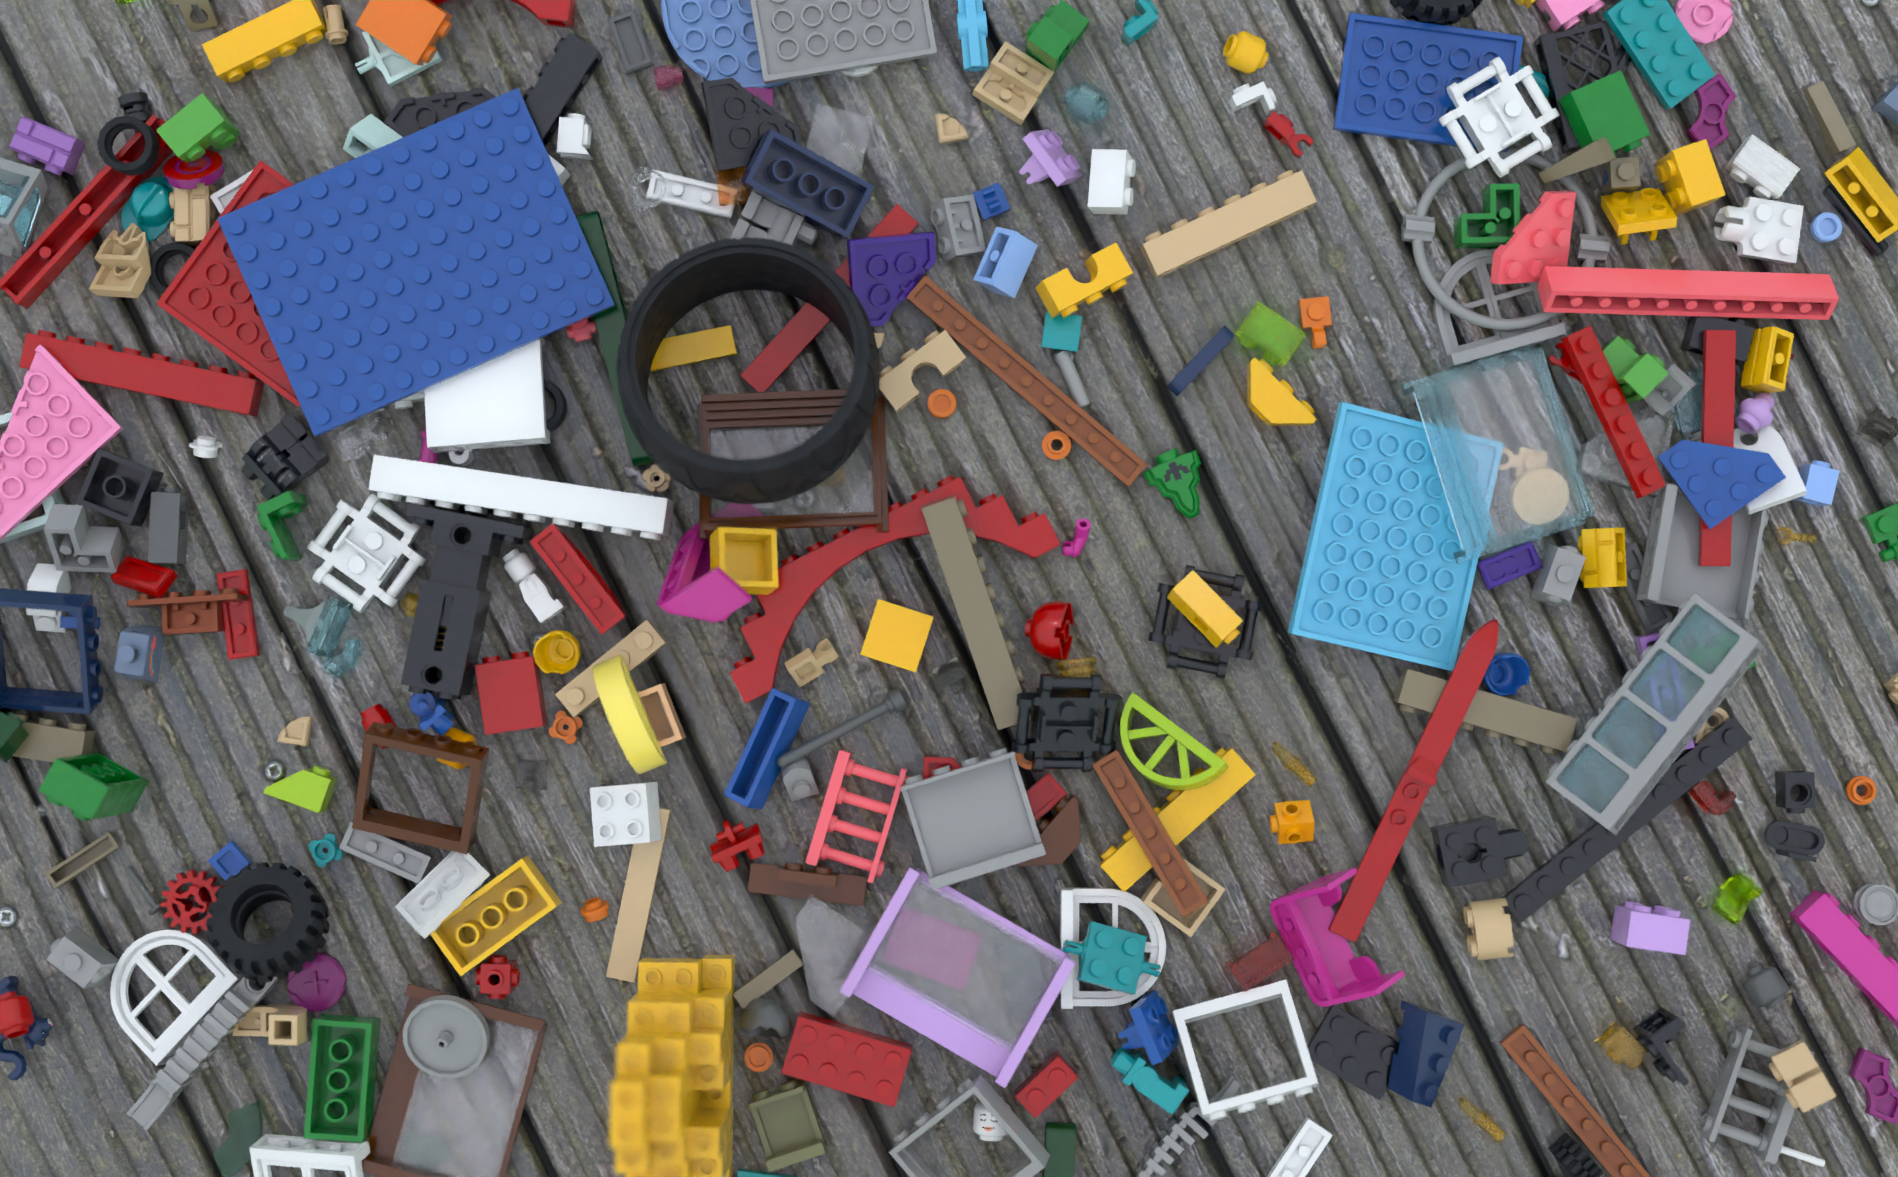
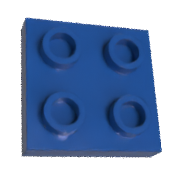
M1157 990L1146 993L1129 1009L1133 1021L1118 1034L1119 1038L1126 1037L1129 1040L1123 1044L1124 1049L1145 1047L1152 1065L1163 1062L1179 1044L1177 1029L1170 1023L1167 1016L1166 1003L1162 997H1159Z

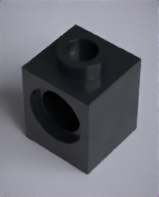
M1775 771L1777 807L1786 808V813H1805V808H1815L1814 772ZM1797 785L1800 789V794L1797 799L1793 800L1790 792L1792 787Z

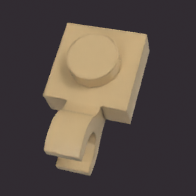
M827 638L817 644L813 653L807 648L784 664L798 686L802 687L823 674L822 666L833 662L839 656Z

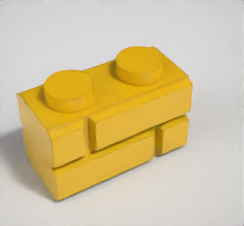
M1773 326L1754 330L1741 375L1742 388L1756 393L1785 391L1794 333Z
M1625 528L1581 529L1578 548L1586 559L1579 577L1583 582L1584 588L1627 586Z

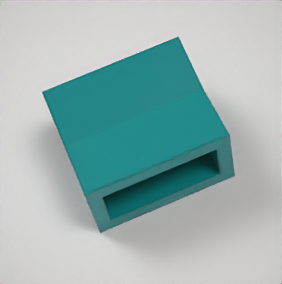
M1046 311L1041 347L1077 352L1082 316L1069 315L1063 318L1060 314L1052 318L1049 312Z

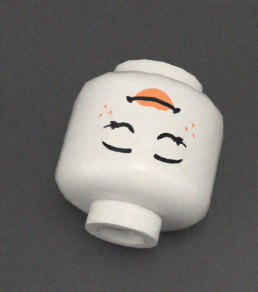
M982 1102L974 1106L973 1131L980 1135L981 1140L1002 1141L1003 1136L1008 1135L1007 1131Z

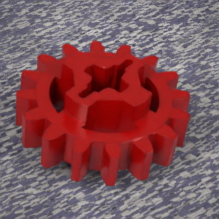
M195 869L188 870L187 876L184 872L176 874L178 881L174 879L169 880L167 884L171 889L164 890L161 893L167 897V901L160 903V907L168 908V912L163 917H172L174 920L170 926L173 928L180 924L182 933L188 932L191 928L192 933L197 934L200 933L201 927L204 931H207L206 920L212 917L208 912L211 902L216 903L217 898L214 894L219 887L224 889L225 886H216L215 882L218 877L213 876L208 879L206 870L200 871L198 876ZM193 882V884L189 886L188 891L180 890L181 887L184 886L186 883ZM195 896L194 901L198 902L199 905L193 907L194 902L191 901L189 898ZM200 912L208 913L204 919L195 921L199 917Z

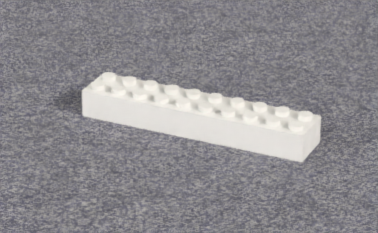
M380 455L373 456L368 490L377 492V498L401 502L402 497H406V502L430 506L431 501H436V507L458 511L459 506L463 505L465 506L464 511L488 515V510H494V515L517 519V514H523L524 520L546 523V518L553 519V524L572 528L575 527L576 522L582 523L581 528L598 532H603L604 527H610L611 533L632 536L633 531L640 532V537L661 541L662 535H670L674 501L668 498Z

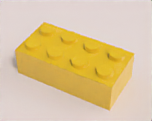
M526 856L464 900L460 907L454 910L430 935L461 977L562 902L530 857Z

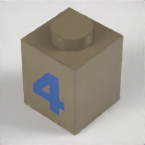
M1639 157L1616 158L1600 165L1602 194L1633 192L1641 186Z

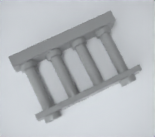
M1738 1024L1737 1029L1733 1030L1729 1037L1728 1045L1730 1049L1708 1112L1701 1118L1700 1135L1711 1142H1715L1719 1133L1755 1146V1155L1767 1162L1776 1164L1795 1111L1784 1092L1789 1088L1784 1080L1778 1082L1775 1078L1741 1067L1746 1050L1771 1058V1054L1781 1049L1750 1039L1753 1030ZM1740 1078L1774 1090L1776 1095L1773 1104L1766 1107L1732 1095L1736 1079ZM1727 1105L1765 1118L1766 1124L1763 1133L1757 1135L1723 1123L1722 1119Z

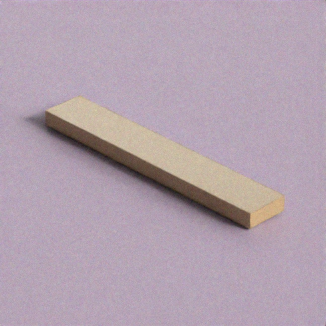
M659 807L662 840L633 844L606 977L636 982L638 962L642 954L671 809Z

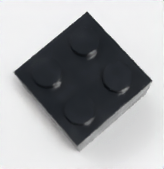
M98 448L76 503L126 524L142 527L150 508L151 492L157 491L164 473L113 452Z

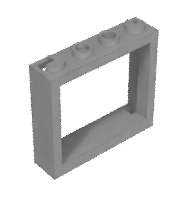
M981 1074L973 1081L970 1078L963 1081L956 1088L958 1092L954 1096L950 1097L948 1094L935 1105L936 1110L931 1114L927 1111L921 1114L914 1121L916 1126L909 1131L906 1128L901 1130L893 1138L895 1143L889 1151L890 1155L909 1177H938L910 1144L975 1094L1028 1156L1026 1160L1003 1177H1033L1045 1168L1051 1156Z

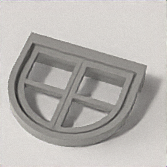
M1484 249L1464 256L1446 271L1439 282L1440 286L1451 297L1458 280L1465 273L1475 268L1484 299L1463 304L1462 306L1471 309L1486 305L1489 317L1501 318L1497 301L1532 292L1538 313L1543 311L1537 290L1539 282H1527L1529 285L1527 287L1499 295L1494 294L1486 265H1492L1493 253L1496 249ZM1434 297V320L1448 369L1559 338L1567 334L1564 322L1559 324L1556 316L1545 323L1530 328L1509 332L1493 329L1494 336L1458 346L1450 314L1453 313L1441 305Z

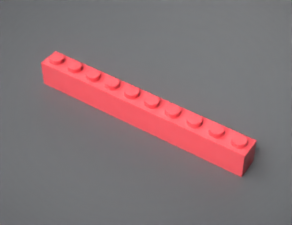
M1544 266L1537 285L1543 312L1829 320L1839 301L1830 274Z

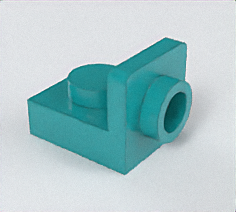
M1135 0L1134 6L1141 16L1139 17L1136 14L1123 25L1125 28L1122 32V39L1128 46L1157 24L1158 10L1150 0Z

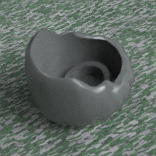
M757 998L748 1003L738 1024L740 1030L749 1038L762 1035L765 1038L771 1036L783 1039L788 1036L792 1026L785 1009L775 1000L767 998Z

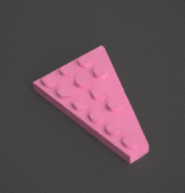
M41 344L35 349L36 354L29 371L25 374L24 385L19 390L9 424L0 439V541L96 454L98 448L102 449L124 429Z

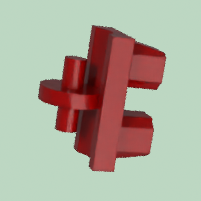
M727 819L722 822L725 830L715 834L718 841L710 844L711 857L714 863L719 862L726 872L740 865L736 854L743 850H746L750 860L764 855L762 833L758 823L745 828L742 822L732 826L731 822Z

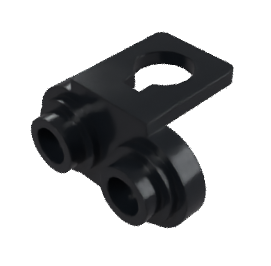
M1775 820L1769 823L1764 831L1765 841L1770 847L1776 849L1775 854L1816 862L1817 858L1809 855L1818 854L1825 844L1823 833L1818 828L1809 825Z

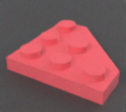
M1569 190L1546 191L1538 200L1540 205L1532 214L1524 216L1513 229L1514 235L1505 245L1501 244L1493 253L1490 283L1499 285L1539 282L1544 266L1567 267L1576 192Z

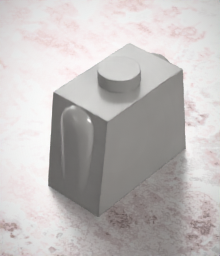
M1548 543L1541 563L1543 568L1539 569L1529 598L1556 608L1570 602L1586 557L1580 555L1578 549L1573 546L1565 545L1558 547Z
M75 927L64 937L56 939L50 947L51 954L46 959L82 988L106 985L119 961L117 957L78 927Z

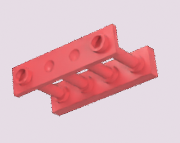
M840 749L805 863L817 866L819 860L825 861L826 858L869 871L870 874L867 882L873 883L875 877L881 878L886 862L880 860L901 792L900 786L906 785L904 779L910 776L906 775L907 768L903 767L899 776L854 763L855 760L850 759L852 752ZM853 774L896 787L891 804L846 791V788L842 787L844 776L850 777ZM842 802L887 815L883 831L879 832L837 819L838 816L833 815L836 803L842 805ZM835 830L878 843L874 861L830 848V844L824 843L827 832L833 833Z

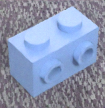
M996 226L973 280L996 294L1015 299L1038 245L1017 231Z

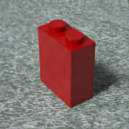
M529 651L511 654L512 659L500 661V656L482 658L483 664L475 665L485 735L548 725L540 668L535 664L534 657H529Z

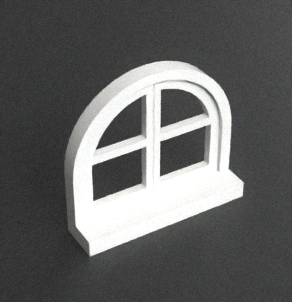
M1060 887V950L1063 951V947H1065L1063 944L1066 939L1080 944L1083 942L1079 941V903H1112V927L1118 928V905L1130 909L1143 921L1150 937V942L1146 941L1144 952L1150 953L1148 962L1159 964L1161 969L1156 971L1161 972L1166 955L1164 931L1154 911L1144 904L1139 897L1116 888ZM1065 952L1071 955V960L1076 962L1060 990L1061 1009H1073V1006L1122 1005L1143 995L1155 983L1158 977L1142 973L1138 980L1136 994L1134 995L1115 990H1079V981L1077 980L1079 955Z
M181 930L155 931L136 940L120 957L111 980V1005L119 1025L156 1066L166 1065L165 1063L168 1059L176 1054L175 1051L185 1044L184 1041L187 1037L195 1032L194 1029L205 1021L204 1018L207 1014L214 1011L215 1005L226 998L224 995L233 989L244 976L233 971L216 953L215 949L201 937L190 932L182 933ZM164 945H178L188 949L189 951L166 976L145 955L149 951ZM196 955L216 977L190 1004L170 981ZM137 964L156 986L132 1011L128 997V987L131 974ZM162 991L182 1013L156 1040L136 1017Z
M265 1134L249 1148L254 1177H272L270 1165L300 1167L302 1177H315L314 1169L345 1171L346 1177H364L361 1161L370 1153L369 1142L323 1140Z

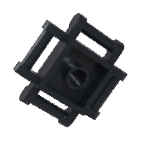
M1186 564L1183 579L1194 570L1205 583L1231 588L1230 596L1217 595L1236 614L1238 608L1246 609L1239 649L1231 648V643L1227 645L1225 642H1222L1216 648L1177 608L1171 636L1164 635L1170 600L1167 596L1175 586L1163 583L1158 585L1157 592H1160L1153 632H1149L1148 641L1170 645L1166 668L1174 670L1176 667L1215 674V678L1225 679L1229 656L1252 661L1253 652L1250 650L1258 611L1261 612L1262 603L1240 599L1244 575H1223L1197 570L1195 566ZM1179 648L1218 654V662L1179 656Z
M1041 674L1039 688H1036V693L1017 694L1016 705L1019 706L1016 739L1012 740V751L1018 754L1032 751L1031 764L1033 772H1043V769H1081V772H1091L1093 751H1099L1104 754H1110L1115 751L1116 742L1113 739L1117 708L1121 705V696L1114 693H1099L1102 688L1100 674H1091L1090 677H1052L1051 674ZM1034 706L1031 738H1027L1030 708ZM1098 706H1105L1102 738H1096ZM1044 751H1081L1080 757H1043Z

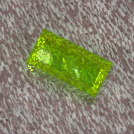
M1260 301L1254 305L1235 333L1240 336L1238 339L1240 343L1252 350L1254 347L1264 353L1262 357L1274 366L1278 364L1284 366L1307 335Z

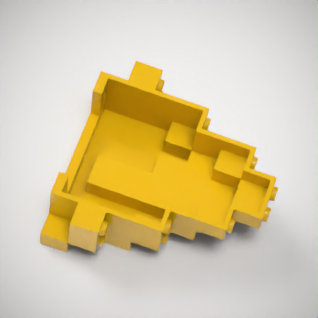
M705 955L702 959L642 958L638 962V993L628 1001L627 1034L617 1044L616 1077L611 1082L610 1148H615V1173H626L625 1177H732L735 955Z

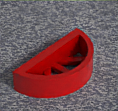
M552 523L529 541L601 635L626 617L622 605L610 587L584 554L559 527Z

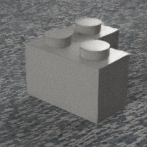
M53 504L44 531L57 571L116 573L125 548L119 527L89 526L83 505Z

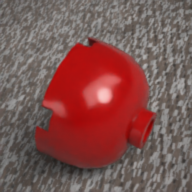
M1061 601L1047 602L1034 611L1032 619H1027L1025 636L1030 637V643L1035 652L1053 660L1068 658L1073 636H1069L1070 624L1074 625L1072 604Z

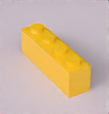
M292 0L202 44L216 75L225 83L228 81L236 82L244 78V73L253 69H263L271 64V60L279 56H290L297 51L298 47L306 43L314 44L323 39L327 28L314 0Z

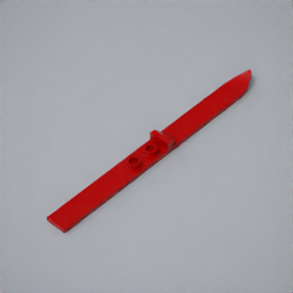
M1497 619L1488 621L1474 631L1466 642L1357 868L1358 873L1354 875L1329 926V931L1356 943L1430 787H1434L1437 781L1436 775L1493 659L1498 641L1499 625Z

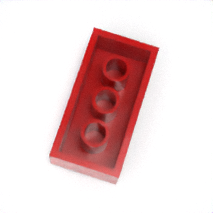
M800 1011L781 1073L895 1107L912 1051V1044Z

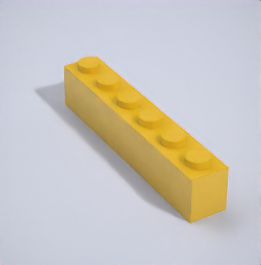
M1221 747L1214 753L1224 760L1229 767L1216 780L1196 789L1172 790L1165 797L1168 800L1166 804L1160 809L1158 806L1153 807L1175 846L1256 775L1233 748L1228 747L1224 750ZM1207 766L1204 770L1199 767L1190 775L1191 777L1208 770L1209 767ZM1131 829L1122 835L1124 841L1116 848L1114 845H1111L1100 855L1103 860L1099 862L1102 869L1123 892L1153 867Z

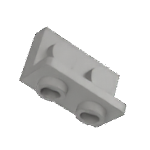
M974 194L943 198L931 206V220L935 225L938 236L937 247L942 254L944 262L956 257L982 254L986 251Z

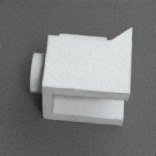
M570 113L568 117H559L557 153H560L561 158L593 160L586 151V149H590L592 128L585 121V115Z

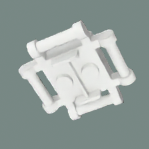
M1496 57L1489 62V66L1458 84L1453 83L1446 88L1456 109L1439 118V121L1443 127L1446 126L1466 158L1464 163L1469 170L1488 160L1497 176L1502 178L1509 173V169L1540 151L1545 152L1552 148L1549 137L1542 131L1541 127L1556 119L1560 114L1556 108L1552 109L1532 76L1534 71L1530 65L1509 76L1504 62L1499 57ZM1493 76L1496 77L1499 82L1497 85L1468 102L1465 100L1463 94ZM1521 81L1542 114L1537 119H1535L1515 86ZM1458 118L1462 123L1463 127L1465 128L1466 132L1468 133L1469 137L1473 141L1474 145L1476 146L1477 150L1479 151L1478 154L1475 152L1474 148L1472 147L1471 143L1469 142L1468 138L1466 137L1465 133L1463 132L1462 128L1457 122ZM1531 135L1534 140L1532 143L1505 159L1500 158L1498 153Z
M374 493L365 501L361 511L340 499L336 505L338 508L316 540H311L307 546L310 551L325 560L322 566L314 573L312 580L319 585L325 584L352 603L353 608L359 613L366 609L374 596H377L387 605L394 607L398 601L396 597L418 566L422 567L427 560L410 546L422 527L416 523L411 524L380 502L381 498H377V495ZM372 513H377L404 532L402 539L370 517ZM346 516H350L354 519L353 522L347 526L333 546L332 552H330L325 546ZM407 556L409 558L408 562L387 591L383 588ZM336 567L366 589L363 594L359 595L332 576L330 573L333 568Z

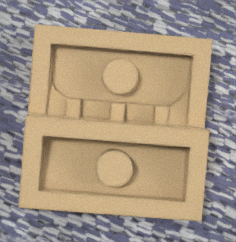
M1005 41L991 61L988 70L975 87L972 95L1019 125H1022L1052 78L1054 71Z

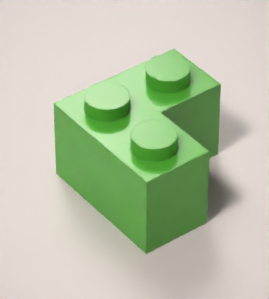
M203 93L156 130L177 157L186 163L200 159L205 154V149L210 145L218 151L229 148L236 142V137L241 134L240 130L222 108Z
M1616 336L1611 338L1601 348L1628 404L1644 399L1669 374L1664 369L1665 364L1659 357L1649 353L1639 356L1634 351L1635 346L1625 337L1620 338Z

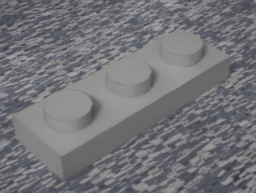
M353 821L350 822L339 849L417 884L424 879L432 861V855L388 836L353 829Z

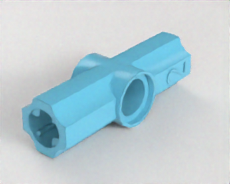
M956 0L958 4V13L956 14L958 39L961 40L964 71L977 72L988 69L989 60L986 37H988L986 11H983L982 0Z

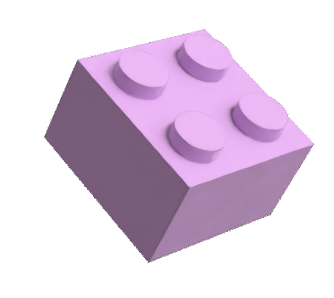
M1625 901V906L1615 905L1610 940L1626 947L1686 955L1690 919L1682 917L1681 911L1659 905H1654V910H1651L1652 907L1632 901Z

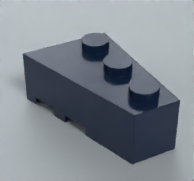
M1402 1000L1401 1009L1405 1012L1402 1026L1397 1027L1396 1036L1400 1037L1398 1053H1393L1388 1089L1412 1102L1432 1107L1464 1025L1439 1012Z

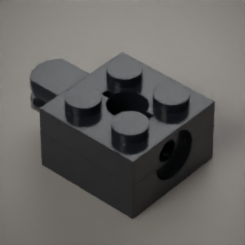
M1490 816L1431 827L1442 885L1449 888L1506 877L1504 860L1520 857L1529 848V840L1522 831L1514 828L1498 831L1496 818Z

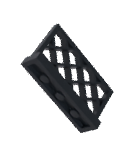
M1606 20L1554 34L1552 32L1542 34L1534 41L1541 73L1545 76L1549 87V104L1552 109L1556 108L1560 116L1554 119V124L1562 154L1572 152L1580 148L1559 99L1570 93L1569 88L1573 89V91L1581 88L1580 86L1587 74L1596 80L1604 78L1591 70L1598 57L1609 64L1610 70L1606 76L1619 71ZM1600 30L1603 42L1598 49L1584 42L1588 32ZM1583 34L1580 39L1576 37V35ZM1567 38L1577 44L1570 57L1559 51L1557 40ZM1580 46L1594 54L1588 67L1573 59ZM1569 64L1584 72L1577 85L1566 79L1565 71Z

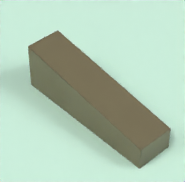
M1824 81L1805 88L1803 92L1831 157L1856 146L1857 144Z
M1606 137L1545 169L1539 175L1545 184L1616 159Z
M107 832L44 874L55 889H60L121 846L112 832Z
M793 948L734 991L733 996L740 1006L745 1009L748 1003L761 997L801 967L804 962Z

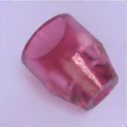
M673 65L654 67V77L658 90L670 89L683 82L681 67Z

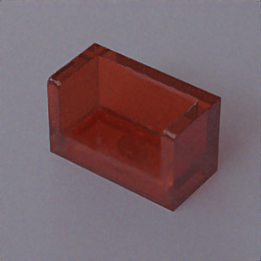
M1274 931L1269 934V939L1234 962L1229 960L1225 963L1244 992L1294 960L1279 935Z

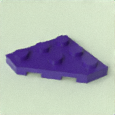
M934 232L847 239L850 288L865 309L872 327L883 326L891 317L890 314L898 304L903 302L915 288L917 281L935 264Z

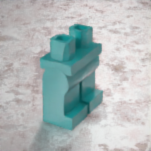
M1119 1046L1110 1059L1111 1065L1120 1071L1123 1083L1130 1086L1133 1082L1134 1087L1171 1115H1173L1189 1092L1188 1086L1183 1079L1175 1075L1172 1081L1156 1071L1154 1065L1145 1059L1144 1054L1137 1049L1132 1054L1122 1046Z

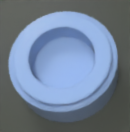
M1825 212L1816 216L1810 224L1812 237L1821 243L1835 240L1842 232L1840 218L1831 212Z

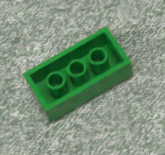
M100 753L56 758L38 791L47 795L45 799L50 803L61 807L64 804L73 809L72 814L81 820L89 821L90 819H100L132 812L149 780Z
M321 1014L313 1019L304 1138L364 1142L369 1138L373 1120L380 1018Z

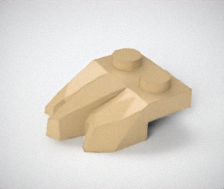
M131 223L122 235L114 229L111 231L94 257L101 264V267L89 290L96 296L138 298L151 275L146 232H142L134 223Z

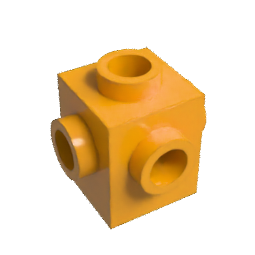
M1310 800L1274 803V815H1269V825L1271 833H1276L1278 844H1295L1314 840L1315 822Z

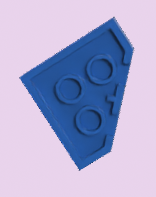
M1680 440L1657 456L1660 463L1676 485H1678L1708 529L1713 528L1786 478L1770 454Z

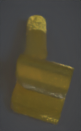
M1781 527L1776 530L1785 531L1788 534L1786 541L1776 540V543L1779 545H1785L1791 541L1816 542L1817 539L1816 535L1793 533L1788 527Z

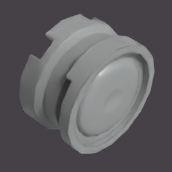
M1865 884L1855 892L1852 900V909L1854 914L1865 923L1887 925L1898 916V894L1891 887L1884 884Z

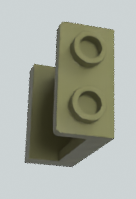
M793 1079L780 1084L781 1089L769 1092L768 1088L752 1094L753 1098L749 1099L747 1103L748 1109L752 1111L767 1156L766 1164L769 1172L826 1153L827 1146L805 1081L797 1083V1080Z

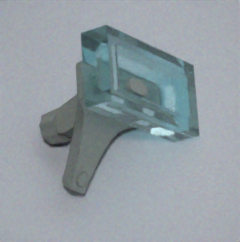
M329 596L326 602L323 601L315 608L302 609L298 605L285 606L283 615L291 618L304 629L306 642H308L306 651L314 655L332 658L353 609V604Z

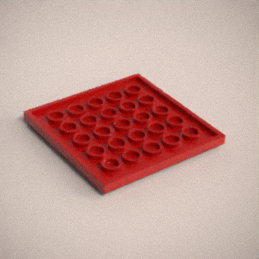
M260 160L219 217L295 184ZM217 219L156 304L297 407L301 408Z

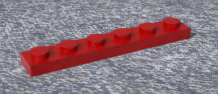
M1591 325L1562 338L1561 340L1636 498H1642L1666 486Z

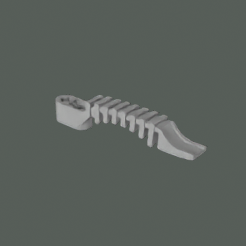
M274 976L272 981L266 982L263 988L258 986L256 980L253 981L243 977L233 989L224 995L226 998L215 1005L214 1011L207 1014L204 1018L205 1021L194 1029L195 1032L187 1037L184 1041L185 1044L175 1051L176 1054L168 1059L165 1063L166 1066L157 1072V1077L151 1080L146 1091L126 1114L143 1126L145 1131L149 1130L183 1091L182 1088L192 1081V1077L200 1070L198 1068L208 1060L206 1058L214 1053L216 1050L214 1047L220 1045L226 1039L224 1036L230 1034L236 1028L233 1025L243 1021L247 1016L245 1015L246 1012L250 1011L280 982L279 979Z
M1231 1075L1221 1090L1214 1097L1208 1099L1209 1104L1234 1097L1240 1086L1238 1080ZM1191 1101L1185 1109L1182 1107L1178 1111L1179 1117L1176 1120L1173 1118L1169 1122V1130H1163L1160 1134L1162 1138L1160 1142L1155 1141L1152 1145L1153 1152L1151 1154L1147 1153L1144 1157L1145 1164L1143 1166L1140 1164L1136 1169V1177H1156L1152 1174L1153 1171L1163 1177L1167 1171L1160 1162L1161 1159L1169 1165L1175 1160L1168 1149L1171 1147L1179 1155L1184 1150L1177 1137L1180 1136L1190 1146L1195 1142V1139L1192 1137L1193 1135L1185 1129L1187 1125L1203 1139L1209 1135L1205 1130L1206 1128L1194 1118L1197 1114L1202 1117L1198 1102ZM1209 1117L1203 1118L1212 1127L1218 1120L1210 1121Z

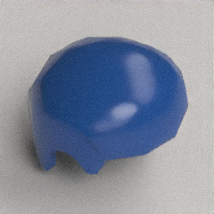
M1500 652L1493 656L1482 682L1486 689L1495 695H1516L1518 688L1528 684L1530 667L1526 659L1518 654Z

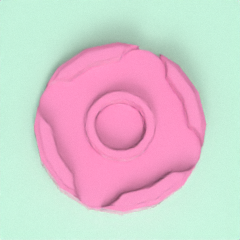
M1677 0L1673 11L1694 43L1699 45H1706L1717 41L1728 31L1733 21L1730 0Z

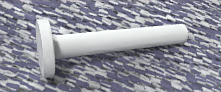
M1782 1145L1780 1153L1821 1167L1825 1165V1160Z

